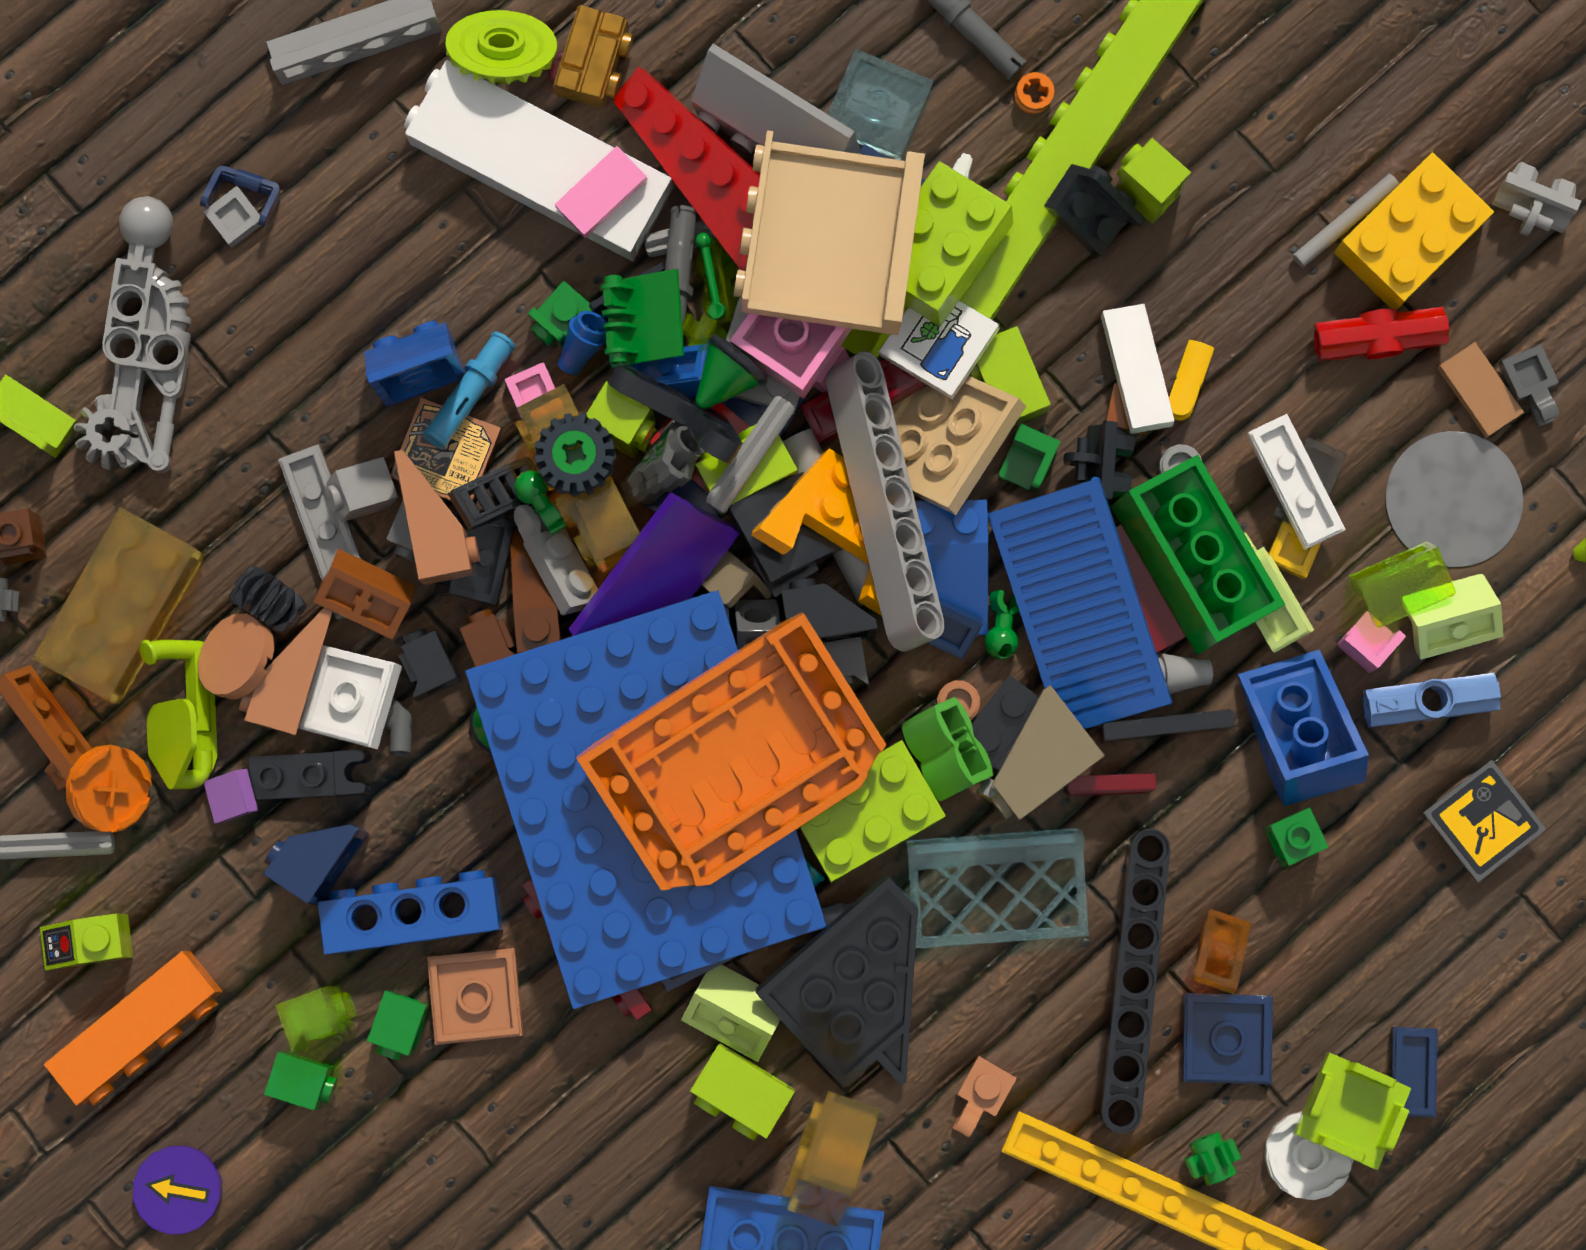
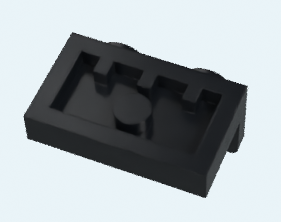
M1071 164L1044 207L1091 254L1103 257L1125 222L1141 226L1145 218L1135 209L1136 201L1130 195L1116 189L1111 184L1113 178L1105 170L1095 165H1091L1088 169Z
M454 510L452 514L466 530L468 537H476L480 562L473 563L475 575L437 582L435 594L442 596L451 595L487 605H497L515 521L502 518L469 531L458 511Z
M1011 675L1006 678L972 723L974 737L987 752L993 773L996 775L1039 696Z

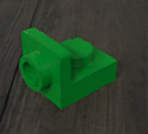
M563 281L537 310L533 307L529 311L528 316L534 324L530 330L547 346H550L554 341L563 349L570 319L582 311H591L590 303Z

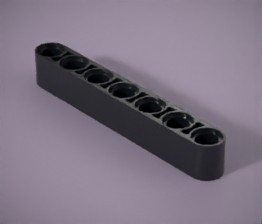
M1145 829L1134 834L1129 840L1126 850L1098 1105L1099 1119L1102 1124L1109 1130L1119 1134L1129 1133L1134 1130L1140 1123L1143 1110L1171 851L1170 842L1166 835L1156 829ZM1143 837L1153 838L1158 843L1160 852L1156 860L1148 862L1139 856L1137 846ZM1140 880L1149 882L1155 890L1154 900L1148 905L1139 904L1133 897V887ZM1135 924L1144 925L1150 933V941L1143 949L1134 948L1128 941L1129 929ZM1132 967L1140 969L1145 976V985L1137 993L1129 992L1123 984L1125 972ZM1129 1011L1134 1012L1139 1017L1141 1023L1140 1030L1132 1037L1124 1036L1118 1028L1119 1018L1122 1014ZM1122 1056L1131 1057L1136 1064L1134 1076L1127 1081H1120L1113 1072L1115 1061ZM1118 1100H1125L1131 1108L1130 1119L1122 1125L1113 1124L1108 1115L1110 1106Z

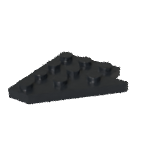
M888 873L755 988L756 994L843 1088L875 1060H878L901 1086L906 1083L918 907Z

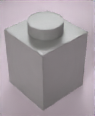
M384 457L336 470L327 481V487H325L327 503L333 512L337 511L341 522L389 509L398 498Z

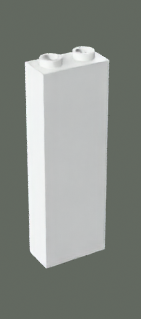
M448 60L445 61L441 70L435 69L425 85L427 95L420 107L417 105L413 106L404 123V128L407 129L405 135L410 145L579 233L555 208L554 204L605 158L614 147L498 86L491 85L490 82L484 79L475 81L472 74L462 75L459 67L452 66ZM627 155L647 176V181L589 234L587 238L633 262L644 243V236L650 232L673 190V183L671 177Z

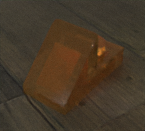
M1209 909L1204 920L1198 951L1188 970L1191 979L1235 995L1251 922Z

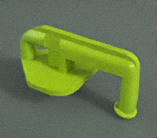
M143 640L139 646L140 655L148 665H153L157 660L185 659L186 699H176L154 704L147 717L148 755L169 789H193L200 787L208 780L217 760L215 694L204 688L199 679L198 660L204 644L203 641L156 640L150 642L149 640ZM193 757V770H187Z

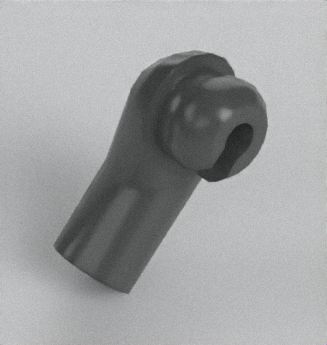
M394 698L392 699L384 726L390 732V754L408 756L411 755L413 719L410 712Z

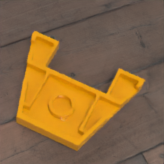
M829 448L815 460L792 486L793 488L770 510L767 517L753 529L751 535L784 555L793 549L801 523L869 565L844 457ZM869 565L858 602L882 616Z

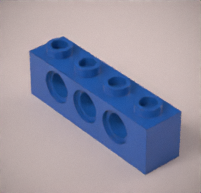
M485 870L459 873V882L442 884L441 876L417 879L415 880L416 888L399 890L398 883H387L372 886L373 894L356 896L355 889L328 892L329 900L318 902L324 954L333 955L503 930L497 878H486ZM452 893L460 894L465 901L463 913L456 918L448 917L443 910L445 898ZM414 899L421 906V916L417 922L408 925L400 917V908L405 901ZM370 905L376 910L378 920L372 929L365 931L359 927L356 918L358 911L362 907Z

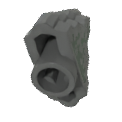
M672 420L663 429L660 437L648 448L642 460L627 474L620 484L624 491L623 502L630 507L638 504H650L665 492H672L678 486L682 487L690 481L696 460L705 451L697 445L687 426Z

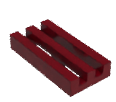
M1155 773L1077 776L1064 786V791L1067 796L1150 794L1156 789Z

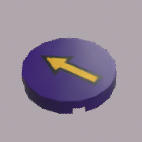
M168 1146L152 1153L140 1165L133 1181V1201L139 1216L151 1228L166 1234H186L202 1227L216 1214L222 1199L223 1180L219 1170L216 1169L215 1164L211 1161L212 1159L205 1152L191 1146Z

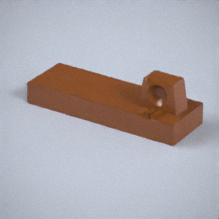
M31 665L3 674L0 677V693L51 761L46 767L45 773L48 774L59 791L65 789L70 769L79 757L91 750L92 747Z

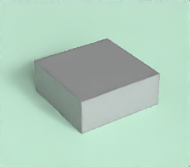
M238 186L203 211L231 248L260 227L258 224L259 213Z

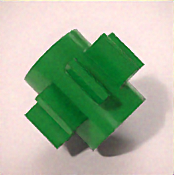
M1217 1131L1189 1143L1193 1154L1185 1157L1184 1160L1192 1178L1196 1179L1202 1176L1206 1186L1223 1181L1237 1173L1233 1162L1242 1159L1234 1139L1229 1138L1223 1141L1220 1132Z

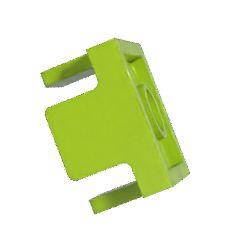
M1327 1052L1293 1134L1378 1170L1386 1150L1393 1151L1408 1116L1409 1110L1404 1108L1411 1088L1396 1082V1079Z

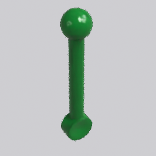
M700 233L695 238V243L702 252L711 298L708 314L715 320H722L727 314V309L719 300L709 248L712 244V238L708 233Z

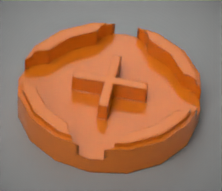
M115 745L97 746L82 754L70 769L66 782V802L73 817L85 827L101 832L123 831L136 823L148 807L150 800L147 797L149 786L152 787L151 774L145 761L134 751Z

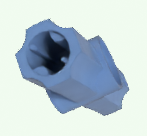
M1495 673L1442 680L1431 679L1419 683L1363 690V710L1368 728L1416 721H1433L1439 718L1499 711L1501 709L1500 686ZM1426 689H1432L1440 696L1441 706L1436 712L1428 710L1423 705L1422 694Z

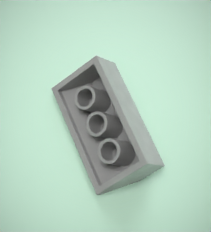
M712 44L709 48L690 101L697 117L714 133H717L719 129L732 137L730 139L731 143L748 155L755 151L756 145L765 146L767 130L773 131L772 141L862 155L855 131L717 45Z

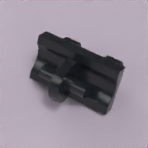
M1106 420L1103 421V424L1088 426L1087 438H1077V451L1065 453L1063 463L1075 466L1074 481L1087 482L1091 481L1093 477L1100 478L1106 499L1111 500L1120 498L1131 490L1132 478L1130 474L1114 472L1115 457L1126 459L1132 456L1135 435L1117 429L1118 422Z

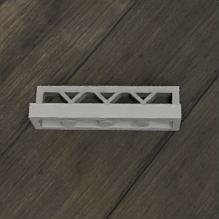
M389 0L267 41L266 43L271 55L269 60L272 69L281 85H285L442 32L431 0Z

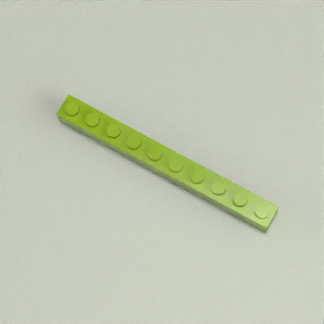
M1130 0L1119 17V20L1124 22L1116 36L1110 32L1106 35L1096 52L1101 57L1093 70L1086 67L1073 86V89L1078 92L1070 105L1064 101L1062 102L1050 121V124L1055 126L1047 140L1040 136L1027 156V159L1032 161L1024 175L1017 171L1004 190V194L1009 196L1006 202L1012 205L1013 225L959 300L960 302L987 318L994 319L1058 222L1044 207L1052 192L1071 164L1089 169L1091 165L1097 163L1203 0Z

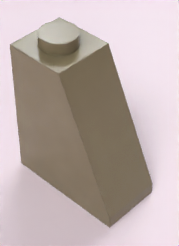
M1051 685L1044 689L1037 699L990 787L995 793L990 800L1005 819L1012 815L1016 822H1018L1104 757V754Z

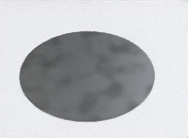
M1446 431L1431 434L1418 440L1398 458L1387 482L1386 508L1395 533L1409 550L1434 564L1448 567H1464L1478 564L1491 558L1511 540L1522 516L1523 491L1514 465L1496 445L1475 434Z

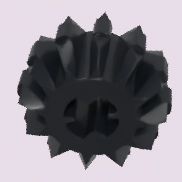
M249 567L244 575L241 574L234 583L235 587L229 594L232 603L236 607L241 609L242 612L260 620L269 627L270 631L277 635H287L292 627L295 628L302 618L301 614L306 609V604L300 595L282 581L258 567Z

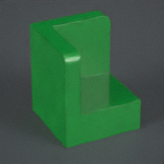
M1021 424L1000 469L999 478L1033 494H1037L1061 441Z

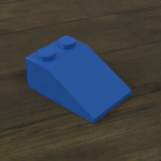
M437 321L420 324L413 329L414 334L397 339V336L384 337L372 344L373 349L364 351L367 379L386 407L456 383L465 375L463 364L446 322L439 325Z
M966 500L957 515L927 501H915L938 598L982 618L983 625L977 636H986L988 633L987 500Z
M1320 650L1238 674L1240 688L1267 771L1283 807L1366 782L1369 754Z

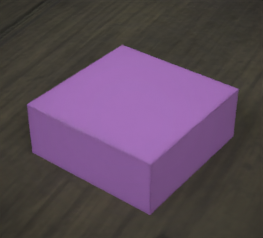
M247 769L235 770L205 781L204 786L215 824L227 822L258 811Z

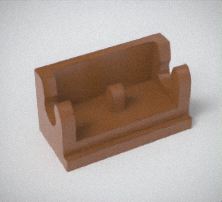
M338 548L313 602L393 640L411 605L416 585Z

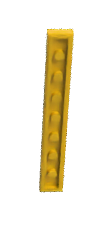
M1020 1111L1017 1112L1001 1149V1152L1218 1250H1327Z

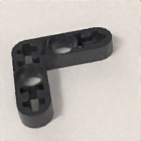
M618 362L608 380V384L627 397L687 426L701 449L721 461L729 464L733 463L743 442L724 415L711 407L701 409L696 405V399L626 364Z

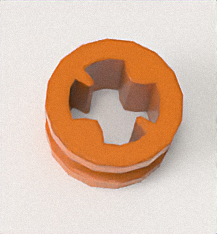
M1028 73L1021 78L1015 88V103L1025 113H1041L1048 108L1053 100L1054 85L1050 78L1043 73ZM1031 84H1037L1038 91L1045 92L1046 97L1041 96L1038 103H1034L1030 95L1024 94L1023 89L1028 91Z

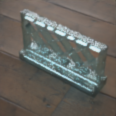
M1079 828L906 841L910 898L918 907L916 948L1089 936L1083 851H1085L1084 835ZM1074 858L1075 875L1062 889L1045 872L1056 860ZM1032 861H1046L1040 869L1032 863ZM1024 862L1036 874L1019 892L1001 876L1012 863ZM992 864H1003L997 870V872H995L990 866H988ZM980 865L992 877L975 895L958 878L969 866ZM959 867L953 875L945 868ZM937 869L949 880L931 898L919 887L918 870ZM1040 878H1043L1059 892L1043 912L1024 897ZM997 880L1015 895V898L1000 915L981 900ZM953 884L972 899L956 918L937 903ZM1075 885L1077 901L1068 894ZM920 896L928 902L922 911L920 910ZM1064 897L1077 908L1078 926L1059 927L1048 917ZM1020 901L1039 916L1027 930H1016L1004 920ZM976 904L995 919L984 933H972L961 923ZM933 907L952 922L941 936L922 937L921 921ZM1043 921L1052 927L1037 929ZM1000 924L1008 930L994 932ZM956 927L964 933L959 935H950L956 929Z

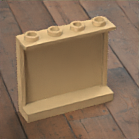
M767 130L765 146L756 145L752 171L761 172L759 187L750 186L746 213L754 214L752 229L743 228L740 254L748 255L746 271L737 270L734 296L742 297L741 312L899 335L903 318L925 154L907 151L906 160L902 161L772 141L773 131Z

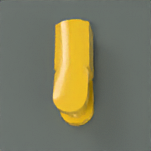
M1195 340L1188 341L1169 396L1175 420L1183 421L1191 416L1199 390L1203 385L1211 362L1214 347Z

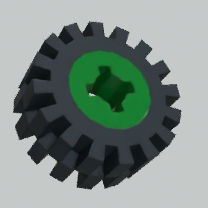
M571 413L564 414L562 419L557 420L556 417L550 421L551 425L547 429L543 427L540 431L541 437L535 443L536 455L534 457L541 476L550 487L556 489L560 494L565 495L567 493L571 494L572 497H580V494L586 493L587 496L595 493L594 489L599 486L602 488L607 484L606 479L608 476H612L614 472L613 466L614 462H616V453L610 433L601 425L600 421L595 418L593 420L588 418L587 414L579 413V416H572Z

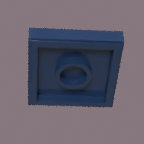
M1183 993L1182 1081L1272 1084L1273 996Z

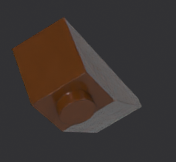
M513 529L510 542L513 613L517 653H522L562 640L563 628L560 611L526 551L518 529Z

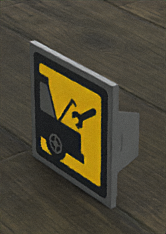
M1492 760L1423 812L1477 883L1547 830Z

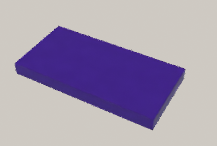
M670 492L570 626L569 631L572 636L691 599L739 536L740 532L731 523Z

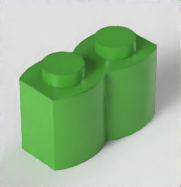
M955 697L941 702L902 723L906 744L913 755L921 762L923 777L935 798L940 802L993 776L988 754L982 744L974 737L971 720L965 708Z

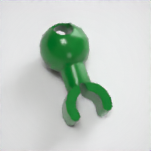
M528 470L522 472L516 478L514 485L516 497L523 503L532 504L551 535H554L567 525L547 496L548 484L537 471Z
M1003 590L991 592L989 602L991 609L996 613L995 627L986 634L984 640L985 649L988 654L999 660L1011 657L1018 648V637L1014 630H1012L1013 615L1019 612V608L1014 595L1010 597V605L1007 608L1003 602Z

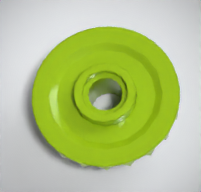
M507 10L484 11L467 16L451 27L446 36V55L450 57L452 66L459 67L462 75L472 74L475 81L487 79L491 85L494 83L510 85L511 82L516 80L526 83L529 76L540 77L542 70L551 69L552 60H555L557 55V40L553 31L545 23L530 15Z

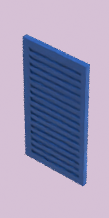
M1093 477L1091 481L988 513L1045 689L1050 685L1084 729L1161 706H1170L1172 699L1100 478Z

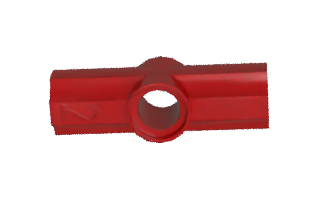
M1443 307L1398 313L1397 309H1379L1360 314L1359 318L1315 323L1313 326V342L1318 361L1347 359L1358 356H1365V359L1368 360L1383 359L1400 355L1406 350L1445 346L1449 343V323Z

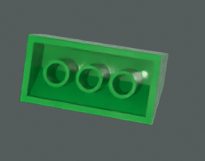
M1199 455L1129 490L1111 505L1197 655L1286 605Z

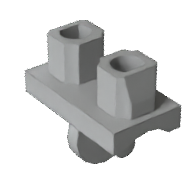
M1523 162L1518 163L1513 172H1508L1494 196L1492 205L1509 211V216L1521 220L1522 224L1519 233L1525 236L1530 234L1534 226L1549 231L1551 228L1564 233L1581 203L1580 200L1575 199L1576 184L1561 178L1554 179L1548 188L1536 183L1539 172L1535 167Z

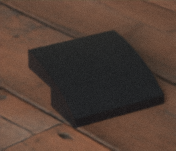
M804 472L768 486L730 505L728 508V512L770 586L804 567L808 569L843 550V548L801 523L793 549L784 555L751 535L753 529L767 517L770 510L793 488L792 486Z

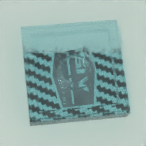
M855 49L828 111V115L855 131L860 145L865 143L882 154L901 160L934 81Z

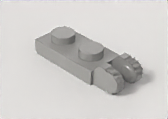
M529 504L519 505L514 511V521L524 540L523 545L561 615L582 611L598 588L566 529L563 528L554 535H551L532 506H529Z

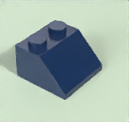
M349 824L290 836L285 843L279 840L265 859V863L269 866L264 875L307 904L318 905V902L325 901L329 895L328 892L332 891L370 833L363 828Z

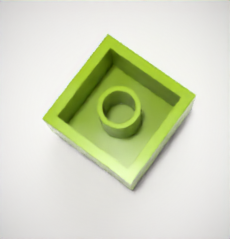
M720 1043L690 1092L697 1095L694 1101L695 1105L717 1117L720 1111L735 1119L732 1125L735 1130L755 1141L758 1134L767 1139L795 1093V1089Z

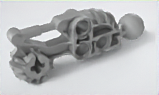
M146 196L131 200L123 207L119 216V230L123 239L129 244L127 259L116 258L102 342L105 356L115 365L112 394L96 397L95 406L97 412L95 413L84 407L81 410V414L88 419V423H76L74 430L78 433L86 434V436L78 439L75 444L80 450L89 449L85 459L90 463H94L101 458V466L106 470H110L115 458L124 469H128L141 461L145 465H149L155 472L165 473L172 466V460L169 455L174 424L172 423L176 399L183 395L187 369L191 362L189 352L191 334L187 332V327L191 326L192 318L187 316L186 308L189 307V299L183 297L181 293L183 286L180 281H172L167 278V272L161 270L153 263L155 249L163 245L171 235L173 216L168 206L161 200ZM135 297L142 299V308L136 315H123V305L128 299ZM125 339L134 340V353L127 358H118L116 356L117 345ZM166 346H176L178 348L177 359L168 365L160 364L158 361L159 352ZM146 374L149 375L164 395L160 422H157L153 446L139 413ZM113 424L120 431L127 434L112 436L110 442L103 436L104 430H111Z

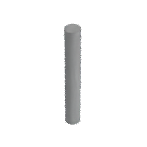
M1391 174L1385 176L1292 255L1294 261L1301 268L1308 265L1379 205L1399 185L1397 179Z

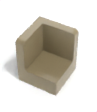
M728 550L701 585L707 593L719 590L723 605L727 608L733 607L751 587L766 600L772 596L770 589L756 573Z

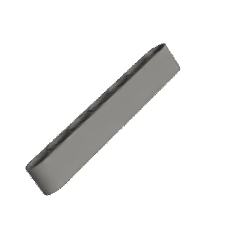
M863 351L832 367L826 375V386L886 635L894 648L907 652L939 638L944 630V618L883 369L875 356Z

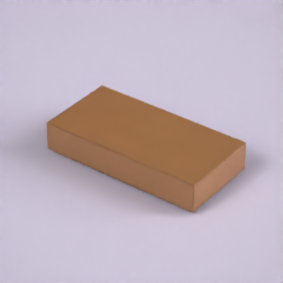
M1476 342L1437 367L1485 438L1524 413Z

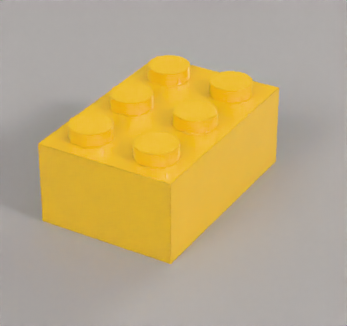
M1432 152L1342 240L1334 254L1391 309H1398L1490 218L1494 211Z

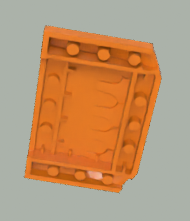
M801 612L775 626L596 741L579 754L576 759L660 890H669L673 887L711 885L859 789L869 775L868 771L879 752L882 753L886 743L805 614Z

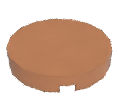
M247 613L233 614L220 621L207 636L198 660L199 679L204 688L219 697H226L228 699H239L251 693L263 681L267 670L264 669L267 658L270 660L273 658L274 641L269 627Z

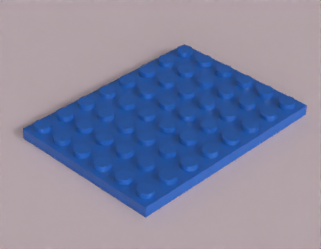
M719 590L465 670L573 1009L827 927L796 830L711 885H691L660 890L576 759L579 754L593 743L738 651Z

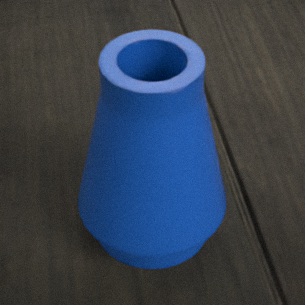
M582 311L570 319L562 353L558 359V366L565 373L570 375L580 374L583 367L606 344V332L608 331L603 330V324L607 323V321L603 317L591 311Z

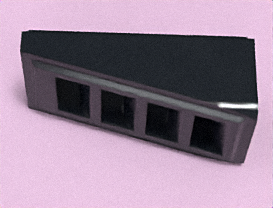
M529 457L513 461L448 493L449 498L469 531L513 515L516 507L526 504L516 497L514 485L516 478L522 472L528 470L537 471ZM502 483H505L513 499L510 498ZM486 489H489L498 506H495ZM470 495H475L484 510L483 513L480 514Z

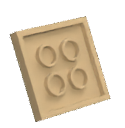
M970 376L967 377L953 400L928 385L893 405L892 410L913 495L957 515L1026 408V405L1018 397Z

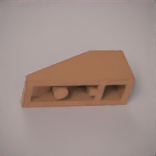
M403 450L394 451L418 579L423 585L475 575L473 563L480 562L476 537H468L466 530Z
M324 607L265 669L267 673L263 681L251 693L242 697L239 710L247 712L245 722L296 736L332 615L331 610Z

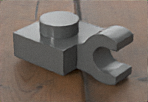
M1540 344L1501 360L1498 365L1513 397L1517 402L1529 399L1531 412L1537 426L1541 427L1555 421V417L1559 416L1560 413L1549 389L1556 387L1559 381L1542 345Z

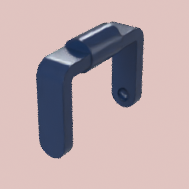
M227 166L217 167L201 197L200 206L209 207L220 183L224 180L241 188L270 195L258 222L260 226L266 227L280 200L279 185L262 176L241 169L236 170Z

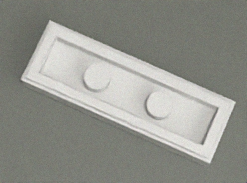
M1145 304L1103 311L1101 320L1130 434L1172 427L1174 417Z
M1287 414L1246 434L1304 550L1346 530Z

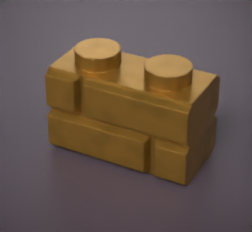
M583 5L577 7L553 85L556 95L601 109L605 108L608 97L615 99L622 74L616 72L620 57L628 58L634 34L628 33L627 19L611 13H603L600 10Z

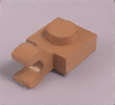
M977 1056L956 1094L966 1100L967 1103L952 1128L966 1137H970L983 1111L996 1117L1017 1078Z

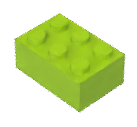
M941 161L937 163L920 187L904 305L939 327L945 322L1013 225L1011 204Z
M902 740L878 754L868 771L869 775L859 789L799 827L830 883L835 882L946 817Z

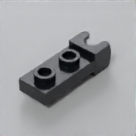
M349 750L325 753L249 757V778L255 801L371 795L373 787L369 784L355 782L352 778V771L359 764L369 763L372 760V755L366 750Z

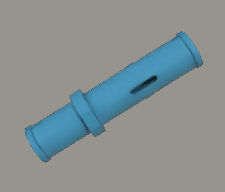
M497 331L492 332L490 339L476 359L468 361L464 367L465 375L447 398L428 428L422 433L423 437L430 444L442 450L446 449L449 441L469 415L485 389L493 387L498 380L497 372L510 353L516 348L514 342L506 335Z

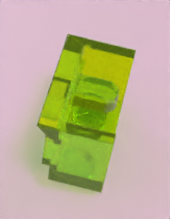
M326 986L275 1005L292 1053L306 1051L311 1041H317L347 1030L345 1023L351 1022V1018L356 1017V1010L348 992L342 993L339 986Z

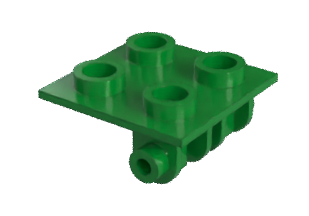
M671 269L624 279L620 275L605 276L604 284L600 286V290L603 291L604 306L607 307V310L602 311V317L608 318V323L603 324V330L609 331L606 332L607 349L604 350L605 356H609L611 367L615 368L618 362L633 365L684 356L679 270Z

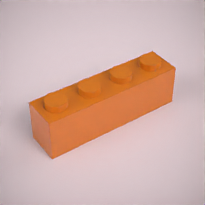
M181 951L49 1059L44 1066L76 1106L84 1105L88 1102L95 1106L115 1090L111 1083L125 1073L129 1078L141 1070L149 1062L145 1055L159 1045L162 1049H165L175 1042L184 1033L180 1029L184 1023L192 1017L199 1021L216 1008L218 1004L214 999L223 991L191 951Z

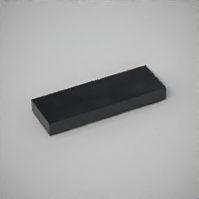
M1227 709L1104 723L1099 732L1101 744L1230 730L1236 725L1234 711Z

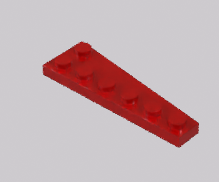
M637 67L617 93L613 102L738 268L746 271L748 255L740 254L743 228L752 229L754 214L746 213L749 188L750 186L759 187L760 174L752 171L753 168L650 73L645 69Z

